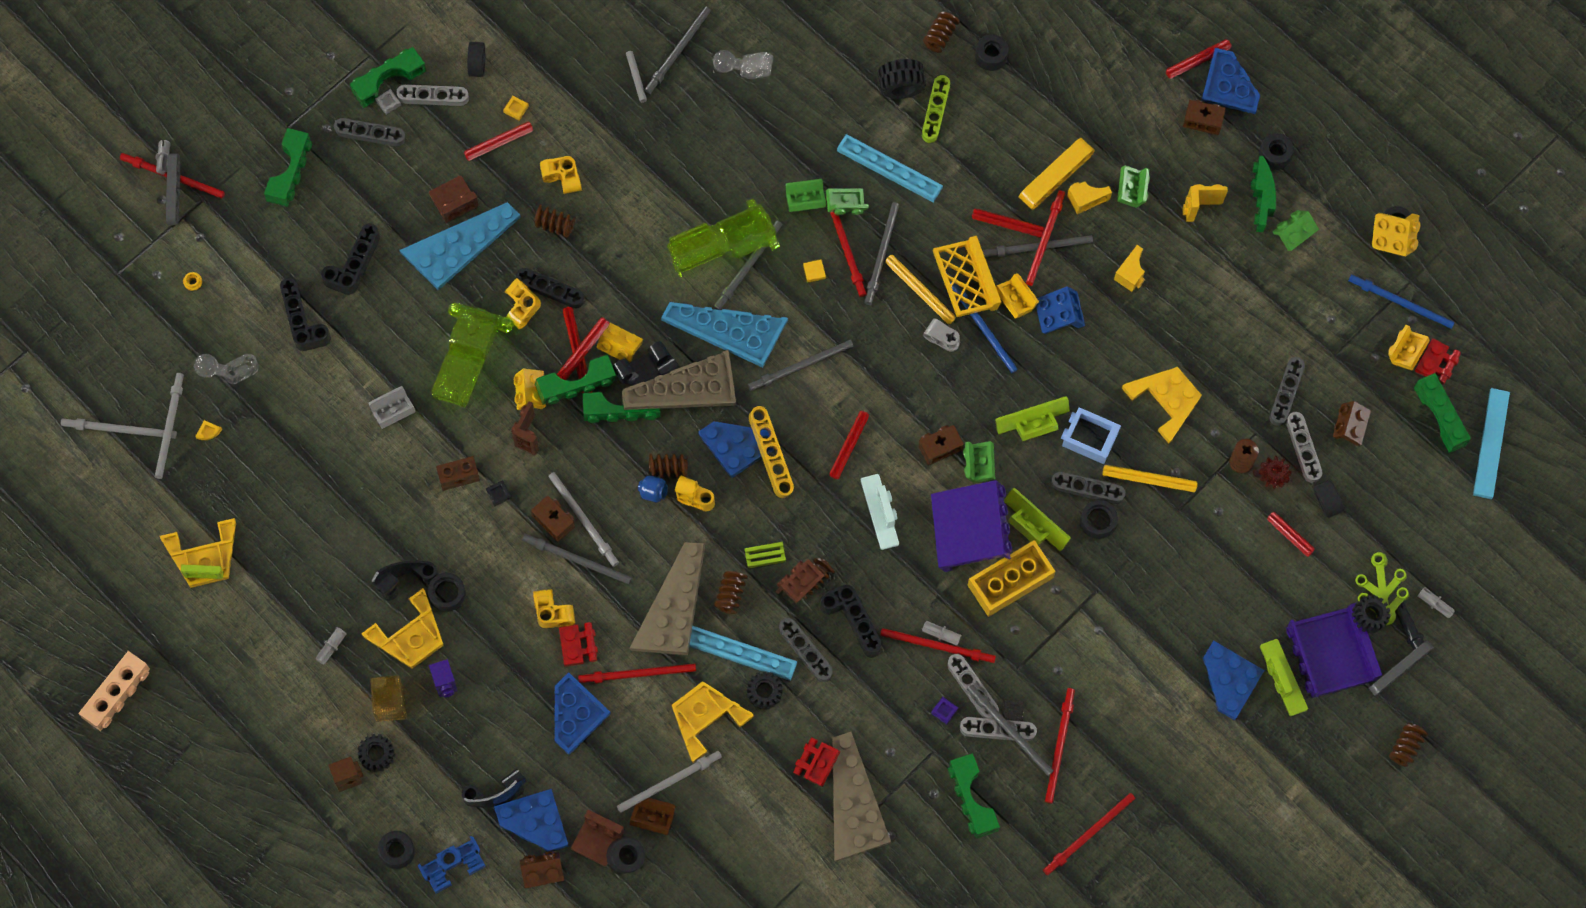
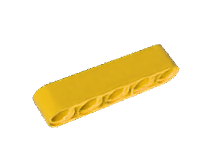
M1079 138L1020 193L1019 198L1034 210L1093 155L1095 149L1085 140Z
M757 406L750 412L749 422L773 490L779 498H786L792 493L794 485L769 414L764 407ZM754 412H760L763 415V419L760 421L756 420ZM760 431H768L769 438H762ZM767 448H773L776 455L774 457L769 456L766 451ZM774 466H779L782 469L781 475L773 472ZM780 484L788 486L787 493L780 491Z

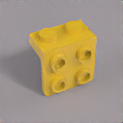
M1197 184L1191 186L1186 196L1185 204H1183V215H1186V222H1194L1199 205L1223 204L1228 187L1220 184L1213 186Z
M1383 213L1376 214L1372 247L1405 257L1414 252L1418 247L1419 215L1411 214L1404 219Z

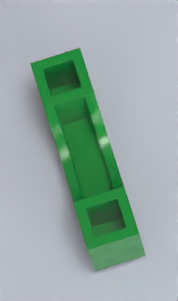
M414 47L405 49L398 56L387 59L381 66L372 68L364 76L355 78L350 83L351 90L362 107L365 108L376 101L375 98L379 96V88L386 79L393 76H402L413 80L426 72L425 63Z
M287 128L281 144L283 151L291 158L290 165L283 174L269 178L264 192L267 202L287 207L289 202L294 199L295 185L299 184L301 168H304L307 158L305 156L312 147L309 133Z
M605 355L590 360L587 374L579 380L566 381L555 373L536 378L535 386L542 404L548 403L552 405L559 402V399L565 397L570 399L577 396V393L583 391L588 393L601 385L602 387L609 386L615 380L616 374L609 356Z
M1433 373L1418 380L1414 389L1422 404L1427 405L1435 415L1440 428V437L1448 452L1451 453L1465 447L1471 438L1437 375Z
M602 392L583 393L584 421L590 423H597L599 420L616 422L618 419L635 421L638 418L655 420L657 417H661L660 408L624 410V405L620 406L610 403L605 399Z
M973 753L951 760L950 767L947 768L950 778L955 780L956 786H954L957 797L962 799V812L964 816L967 815L970 822L967 824L970 833L974 834L977 839L998 832L1000 826L994 810L977 804L970 792V785L980 772Z

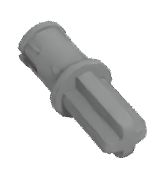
M164 140V146H162L163 141H159L158 153L156 154V172L161 175L167 172V159L171 143L167 140Z
M1426 587L1417 596L1430 605L1431 609L1435 608L1447 618H1450L1455 612L1453 608L1441 600V596L1438 597Z
M929 621L925 622L922 629L923 632L939 638V641L942 639L955 646L958 645L962 636L946 629V626L941 627Z
M336 627L328 641L324 642L325 645L316 656V660L323 665L326 664L334 651L338 650L337 647L347 633Z

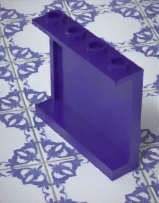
M997 480L931 494L938 568L944 572L953 571L952 567L999 557L1011 559L1012 545L1008 539L1010 527L1006 521L1008 508L1004 503L1006 490Z
M1356 603L1350 604L1345 609L1296 622L1290 620L1287 625V635L1289 638H1292L1294 643L1292 646L1294 655L1298 656L1300 661V673L1306 679V691L1311 694L1312 698L1379 680L1382 676L1368 632H1363V627L1358 628L1357 625L1359 623L1353 622L1356 617H1352L1354 612L1352 609Z

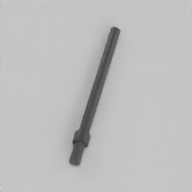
M708 7L703 9L659 71L653 74L652 80L645 88L646 93L651 94L657 84L663 81L668 69L711 12Z
M896 202L892 203L871 281L868 282L866 288L867 295L864 302L866 305H872L874 294L878 291L879 276L899 208V204Z
M776 221L730 285L721 292V297L713 306L716 310H721L724 304L733 297V292L781 228V222Z
M1089 235L1048 241L1046 249L1093 243V237ZM1040 242L1009 247L1002 245L996 246L994 249L982 251L984 257H1005V254L1035 251L1038 249Z
M848 340L775 373L765 374L761 376V379L748 384L749 390L753 391L762 386H769L775 380L853 347V343L851 340Z
M528 534L523 536L522 541L536 546V549L549 551L626 584L631 582L632 577L547 543V540L543 538L537 539Z
M973 684L969 686L967 690L977 700L976 703L981 708L984 707L1043 772L1049 776L1053 772L1052 768L989 702L990 699L985 694L982 695Z

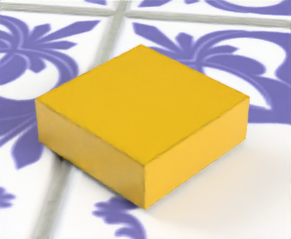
M512 96L503 112L520 121L529 104Z
M822 260L803 263L807 283L826 279Z

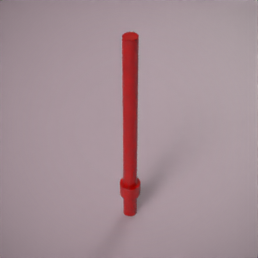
M121 153L120 160L132 164L135 168H143L161 175L156 172V165L148 163L138 156L133 157ZM180 175V183L223 199L224 191Z
M1058 191L1056 199L1050 207L1051 213L1026 280V284L1032 286L1056 218L1061 213L1062 202L1065 196L1064 191Z
M830 212L852 274L851 280L856 285L859 297H864L867 295L863 285L864 280L862 274L858 271L840 217L835 215L834 212Z
M881 629L880 636L960 654L978 662L979 660L995 662V655L983 653L979 649L974 648L970 650L889 629Z
M686 664L606 673L596 671L594 674L578 675V680L580 683H602L605 680L696 671V665Z
M1067 688L1065 702L1062 703L1061 708L1063 713L1052 763L1053 772L1050 774L1045 802L1050 804L1053 803L1069 718L1074 708L1072 703L1075 689Z
M1129 793L1062 853L1059 852L1053 857L1054 860L1043 869L1044 873L1049 875L1058 866H1063L1067 862L1066 859L1135 800L1134 795Z

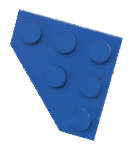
M1215 48L1201 101L1255 114L1260 98L1259 92L1254 88L1249 76L1238 63L1235 54L1231 51Z
M714 421L698 431V435L730 478H733L762 458L751 427ZM760 431L762 438H769L768 431ZM767 448V454L772 452L774 449Z
M1213 640L1203 657V661L1207 668L1217 710L1235 721L1265 670Z
M568 672L555 685V743L570 755L611 712Z
M552 789L494 806L501 828L511 831L546 851H556L569 846Z

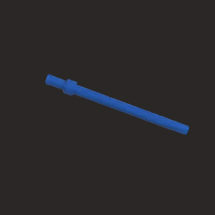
M1352 274L1348 280L1362 287L1361 289L1366 292L1371 291L1452 329L1455 323L1372 284V281L1363 280Z
M953 284L952 290L960 295L963 290L957 284ZM964 291L962 296L968 299L969 296ZM961 300L959 301V303L962 302V304L964 305V307H965L966 309L969 308V306H970L969 304H967V303H965V302H963V301H961ZM979 313L970 314L1010 372H1016L1018 370Z

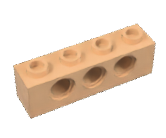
M128 651L78 714L100 732L103 728H107L112 721L113 715L123 708L124 701L128 696L131 697L135 693L139 682L144 681L149 675L150 668L148 665ZM127 673H133L130 680H124V676ZM114 689H120V693L118 695H111ZM103 704H107L108 708L105 711L100 712V706Z

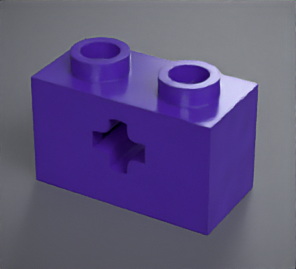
M448 659L429 665L439 697L443 696L446 698L454 695V692L458 690Z

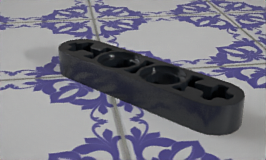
M521 268L516 273V278L521 280L520 276L524 277L527 274L528 279L522 282L533 292L572 308H580L584 304V294L574 287L527 268ZM539 281H545L547 286L539 289L536 284ZM556 288H562L564 293L561 296H556L553 291ZM576 295L579 296V300L573 302L572 297L575 298Z

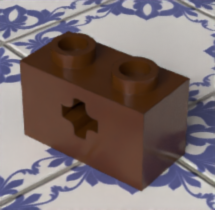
M1189 100L1183 127L1219 135L1225 108L1218 104H1206L1200 100Z
M946 425L934 434L927 433L923 435L919 440L918 446L929 466L963 451L964 444L955 426L949 427Z
M474 456L436 466L443 491L480 481Z
M547 495L531 509V515L558 543L575 528V519L568 511L564 512L560 508L562 506L557 499H551Z
M351 756L328 765L339 792L362 784L360 779L364 777L358 761L354 762Z

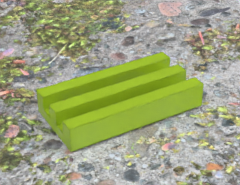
M783 542L744 549L748 568L786 562ZM778 548L780 549V550H775V551H769V552H764V553H758V554L749 555V553L767 551V550L778 549ZM781 554V557L751 562L752 559Z
M181 565V572L185 578H223L224 572L221 566Z

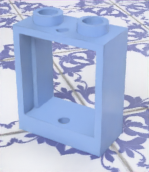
M1079 407L1076 413L1072 412L1069 419L1071 425L1069 429L1065 428L1061 439L1064 440L1062 446L1105 464L1121 425ZM1080 418L1110 431L1101 451L1071 438Z

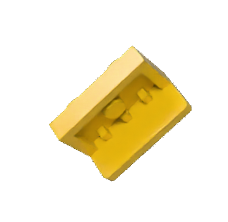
M1018 273L1014 274L1009 281L996 286L1000 299L1015 319L1032 312L1039 303V300Z
M610 323L600 336L597 349L619 360L627 359L631 362L634 353L642 345L643 339Z
M1405 325L1403 330L1399 332L1395 344L1389 349L1388 354L1392 364L1412 371L1428 345L1429 337L1412 332L1410 326Z
M523 368L515 374L514 385L516 388L515 403L517 404V410H521L524 405L527 406L529 401L533 403L534 408L543 409L546 407V404H542L535 386L536 378L544 376V371Z

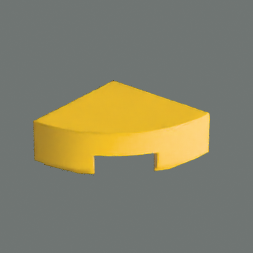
M204 420L195 437L198 440H210L218 436L222 428Z

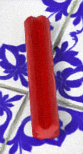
M1272 512L1268 516L1267 520L1304 555L1309 557L1314 552V547L1276 512Z

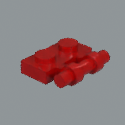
M1432 338L1415 372L1425 377L1435 373L1440 376L1439 381L1444 385L1450 379L1452 369L1458 364L1461 352L1454 350L1452 355L1446 353L1449 346ZM1442 360L1447 362L1443 369L1439 367Z
M591 622L584 624L585 631L579 632L578 625L559 627L564 667L584 664L583 656H589L590 662L597 661L596 654L598 653V648L595 646L594 637L596 635ZM582 639H586L587 648L582 649Z
M811 737L808 744H805L803 748L804 752L800 760L797 759L793 773L800 776L802 771L806 770L804 778L823 787L840 751L821 742L817 749L815 746L818 740ZM811 754H814L815 756L811 764H807Z

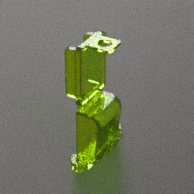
M752 198L746 201L747 210L716 222L717 224L708 226L707 223H703L670 237V243L667 244V248L679 277H682L681 272L725 255L727 251H730L732 256L740 258L761 247L770 246L771 250L778 248L779 243L776 238V230L768 213L766 214L762 205H757Z
M451 303L448 313L458 319L450 336L449 351L445 356L431 393L432 397L436 400H443L465 408L469 403L497 330L511 332L514 323L509 318L487 312V310Z

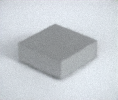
M391 89L375 98L377 104L386 115L401 106V102Z

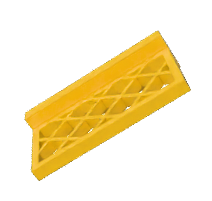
M977 236L970 237L966 241L933 249L957 317L989 309L990 311L998 310L1001 300ZM965 247L967 250L966 257L956 253V250ZM944 251L951 255L949 261L942 259L939 253ZM953 256L963 261L960 268L950 263ZM965 262L973 267L972 274L962 269ZM947 267L957 271L954 278L947 275ZM959 273L969 277L966 284L956 280ZM971 279L979 283L978 291L968 286ZM954 283L964 288L960 295L952 290ZM965 290L976 294L972 301L962 296ZM977 295L985 299L986 305L980 306L974 302ZM961 300L969 304V308L960 311L959 301Z

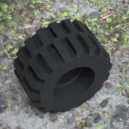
M898 59L888 62L878 69L880 92L884 97L892 99L909 98L920 94L926 88L924 67L920 61Z

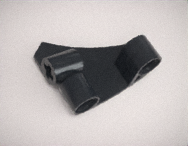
M661 341L651 345L647 350L648 353L632 362H629L627 359H621L613 365L615 374L621 383L636 385L652 380L657 376L668 374L670 371L681 367Z
M403 561L381 568L375 573L371 581L382 598L390 601L398 595V577L412 572L423 582L429 584L432 578L438 575V571L432 562ZM431 569L434 571L430 576L424 575L426 570Z
M517 768L500 780L505 790L488 798H485L476 786L468 785L462 790L463 801L467 806L489 808L513 801L524 792V784L527 783L526 777ZM469 792L476 793L474 799H467L466 795Z

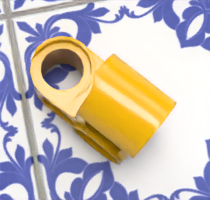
M564 156L540 162L543 182L551 183L561 180L563 194L582 191L576 163L572 157ZM566 165L572 166L570 169H564Z
M516 278L505 290V293L516 302L506 318L518 329H522L539 310L541 302L521 280ZM532 298V306L527 307V301Z
M684 476L679 477L675 487L679 502L703 511H710L714 508V494L710 490L699 486L695 480ZM705 497L711 499L708 503H703L701 500Z
M552 589L533 591L537 621L540 627H565L575 624L573 605H554ZM548 614L551 618L546 621L542 620L541 616Z

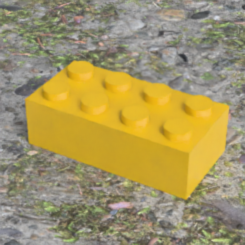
M1035 540L1011 553V559L1004 557L969 578L968 587L988 617L1054 578L1056 571Z

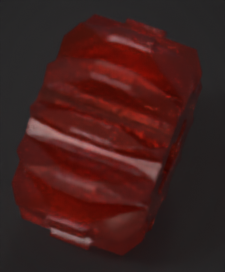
M1274 456L1273 460L1268 457L1266 462L1261 463L1262 469H1259L1258 473L1262 475L1261 481H1267L1266 487L1272 484L1273 489H1276L1277 485L1282 488L1285 485L1284 483L1290 481L1289 476H1291L1292 471L1288 470L1290 464H1284V458L1278 461L1277 456Z

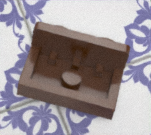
M1355 401L1343 403L1339 409L1337 423L1334 426L1333 438H1344L1356 446L1362 445L1371 410Z
M649 797L635 805L629 825L668 835L676 806Z
M547 851L543 855H528L520 860L525 888L564 881L559 852Z

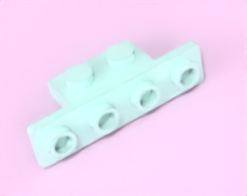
M879 474L861 478L862 488L880 549L884 550L898 546L899 541L894 527L897 513L895 508L892 509L890 502H892L890 491H886L885 485L882 486Z

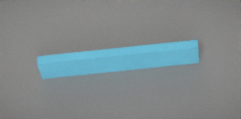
M847 134L837 147V152L933 203L943 188V185Z
M1490 389L1473 496L1492 499L1494 496L1510 395L1508 391Z
M695 626L692 627L690 647L760 671H766V673L771 672L774 676L791 681L797 661Z

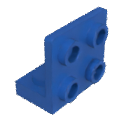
M1067 286L1037 298L1039 303L1036 305L1042 333L1047 334L1070 324L1077 328L1085 326L1078 293Z

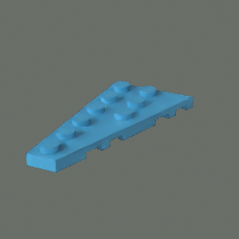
M507 202L399 251L403 257L439 290L520 219L521 216Z
M669 302L661 317V321L723 350H729L730 353L763 368L788 322V318L771 317V315H753L749 312L726 309L716 310L711 307H693V305Z

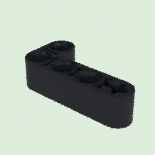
M368 223L361 228L343 269L334 266H326L322 269L321 277L326 287L347 295L356 292L380 240L376 225ZM361 249H367L365 253H359ZM354 265L360 266L358 269H351ZM329 275H335L333 279H326ZM347 281L352 282V284L349 286L344 285V283Z
M293 278L283 279L280 283V289L296 348L300 351H308L328 345L331 336L327 326L316 324L308 327L296 281ZM291 287L293 295H289L288 288ZM292 304H298L296 308H290ZM296 321H303L300 325H294ZM319 333H325L324 337H317ZM300 338H307L305 342H298Z
M846 584L825 593L821 597V611L830 615L843 610L864 654L871 658L878 656L881 649V640L854 587ZM848 592L852 597L845 599L842 597V594ZM831 600L834 602V605L827 607L824 602ZM857 609L860 611V614L853 616L850 611ZM866 626L869 631L862 633L859 631V627ZM869 638L872 646L876 645L875 649L869 647Z

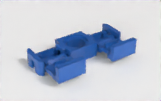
M470 836V841L457 848L453 845L436 854L437 859L424 866L418 865L425 881L430 882L436 894L452 886L450 880L447 881L444 875H446V871L461 863L467 864L469 875L486 867L479 855L480 848L473 836ZM450 853L455 856L453 863L447 864L444 862L446 854Z

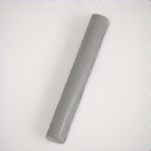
M628 51L626 56L640 102L644 103L647 101L635 57L633 51Z

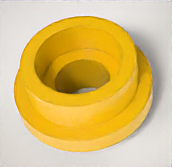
M190 272L184 277L183 284L186 289L195 291L201 287L202 278L198 273ZM192 280H196L195 284H190Z

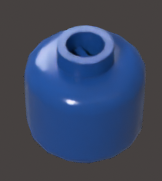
M648 475L639 482L638 491L642 499L657 503L665 499L668 486L662 478Z

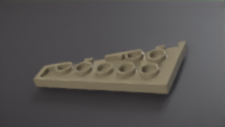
M729 350L670 371L668 374L657 376L652 380L623 389L624 410L734 406L736 404Z
M684 543L630 646L631 651L688 655L704 557V543Z
M852 732L833 737L832 739L833 748L840 751L833 766L834 862L891 843Z

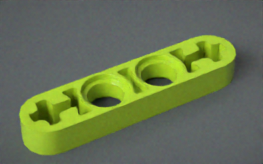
M944 75L937 76L933 83L922 129V138L927 143L935 142L939 135L950 89V80ZM944 82L942 92H939V84ZM940 97L943 99V103L937 105L933 102V99ZM933 113L937 114L939 116V119L937 121L930 120L929 115ZM930 126L933 127V134L931 135V137L928 136Z

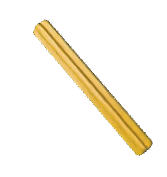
M890 255L886 259L885 263L947 324H951L955 320V315L894 255Z
M1104 465L1103 475L1190 492L1197 490V481L1111 465Z

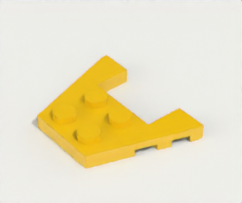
M1178 367L1122 385V389L1132 401L1148 390L1171 416L1172 419L1158 429V432L1168 444L1173 440L1202 396Z
M235 518L217 522L221 541L181 550L177 532L160 536L161 541L180 572L181 565L221 566L224 572L222 579L185 578L190 588L229 579L236 528Z
M424 588L409 598L420 615L391 637L387 638L376 623L361 633L365 639L412 669L444 646Z
M703 681L672 704L673 712L692 763L707 753V750L697 739L696 735L726 712H728L739 727H742L754 717L752 712L745 710L738 703L731 701Z

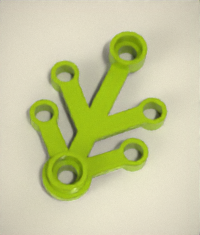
M1377 552L1373 554L1371 562L1376 568L1378 588L1369 582L1363 574L1358 575L1355 581L1359 587H1364L1373 595L1378 596L1379 599H1384L1382 601L1383 604L1387 602L1386 609L1390 608L1389 614H1391V617L1388 619L1389 622L1385 625L1387 626L1395 621L1396 609L1409 597L1408 590L1401 587L1397 590V597L1390 605L1388 603V598L1398 585L1406 580L1407 574L1403 569H1397L1394 573L1395 577L1386 586L1384 567L1387 566L1388 559L1384 553ZM1377 557H1382L1381 562H1376L1375 560ZM1402 572L1404 573V576L1402 578H1398V573ZM1360 578L1365 579V582L1362 584H1360L1358 581ZM1401 591L1406 592L1404 597L1400 596ZM1361 593V594L1358 596V601H1360L1361 598L1364 597V596L1367 597L1368 594H1367V593Z

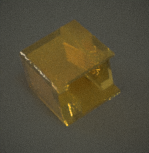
M400 676L371 678L372 710L376 722L406 719L404 686Z

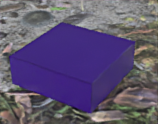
M942 696L931 711V714L947 725L957 712L958 707Z

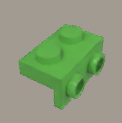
M1126 165L1121 167L1117 202L1135 208L1146 203L1148 199L1147 190L1150 181V169L1145 168L1140 171Z
M822 179L785 184L789 212L826 207Z
M863 189L826 190L828 212H834L835 215H843L846 212H852V215H860L869 208L868 204H864Z
M1297 210L1293 212L1288 220L1277 224V228L1272 231L1274 235L1280 236L1288 251L1295 249L1319 230L1309 211Z
M991 441L977 444L965 442L963 450L964 458L966 459L965 476L973 483L995 480L994 444Z

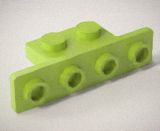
M1065 396L996 418L997 432L1002 434L1017 429L1022 441L1059 430L1058 423L1054 417L1070 411L1069 400Z
M1016 488L1011 489L1004 502L1016 513L1010 517L1008 522L1030 542L1035 540L1039 545L1047 539L1059 551H1062L1071 539L1070 536Z
M1274 639L1261 644L1260 649L1267 663V670L1275 681L1276 691L1280 693L1289 716L1307 711V704L1279 640Z

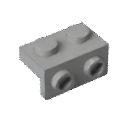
M403 386L368 403L381 429L416 412Z

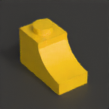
M1084 181L1071 185L1067 197L1076 213L1079 214L1110 200L1112 191L1109 186L1095 188L1089 186Z
M1138 245L1123 262L1114 277L1115 281L1131 292L1136 287L1140 288L1145 281L1143 278L1145 271L1141 268L1139 261L1143 248Z

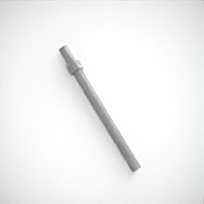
M176 373L174 386L171 387V401L155 472V478L162 479L178 401L183 391L182 382L184 374Z
M77 418V420L61 419V426L74 427L76 430L92 429L163 437L164 434L162 429L90 422ZM172 431L171 438L176 439L177 431Z
M552 472L548 477L596 542L602 556H606L613 567L618 565L619 561L611 552L612 548L610 545L604 542L556 473Z
M716 751L707 757L703 756L696 760V763L617 805L619 812L629 809L700 769L708 768L709 764L722 758L721 753Z

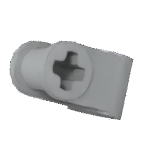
M933 319L923 334L925 339L949 352L956 351L959 348V333L938 319Z

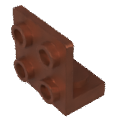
M458 176L429 191V195L445 223L479 206L474 191H470L462 176Z
M529 401L527 406L524 405L520 412L521 418L519 422L514 423L511 432L515 447L536 455L539 450L537 436H535L534 432L528 430L535 416L533 403Z
M809 559L804 563L800 561L790 571L792 575L789 576L787 574L777 584L779 588L775 592L779 594L783 590L797 603L825 575Z
M587 810L584 816L585 822L571 850L606 867L608 864L606 857L607 849L613 841L622 838L624 827Z

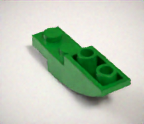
M1259 156L1258 161L1253 164L1252 173L1256 174L1255 179L1252 178L1250 189L1253 190V197H1257L1256 208H1259L1258 214L1255 213L1254 225H1257L1256 232L1263 233L1266 227L1267 216L1273 217L1276 210V189L1268 163L1264 156Z

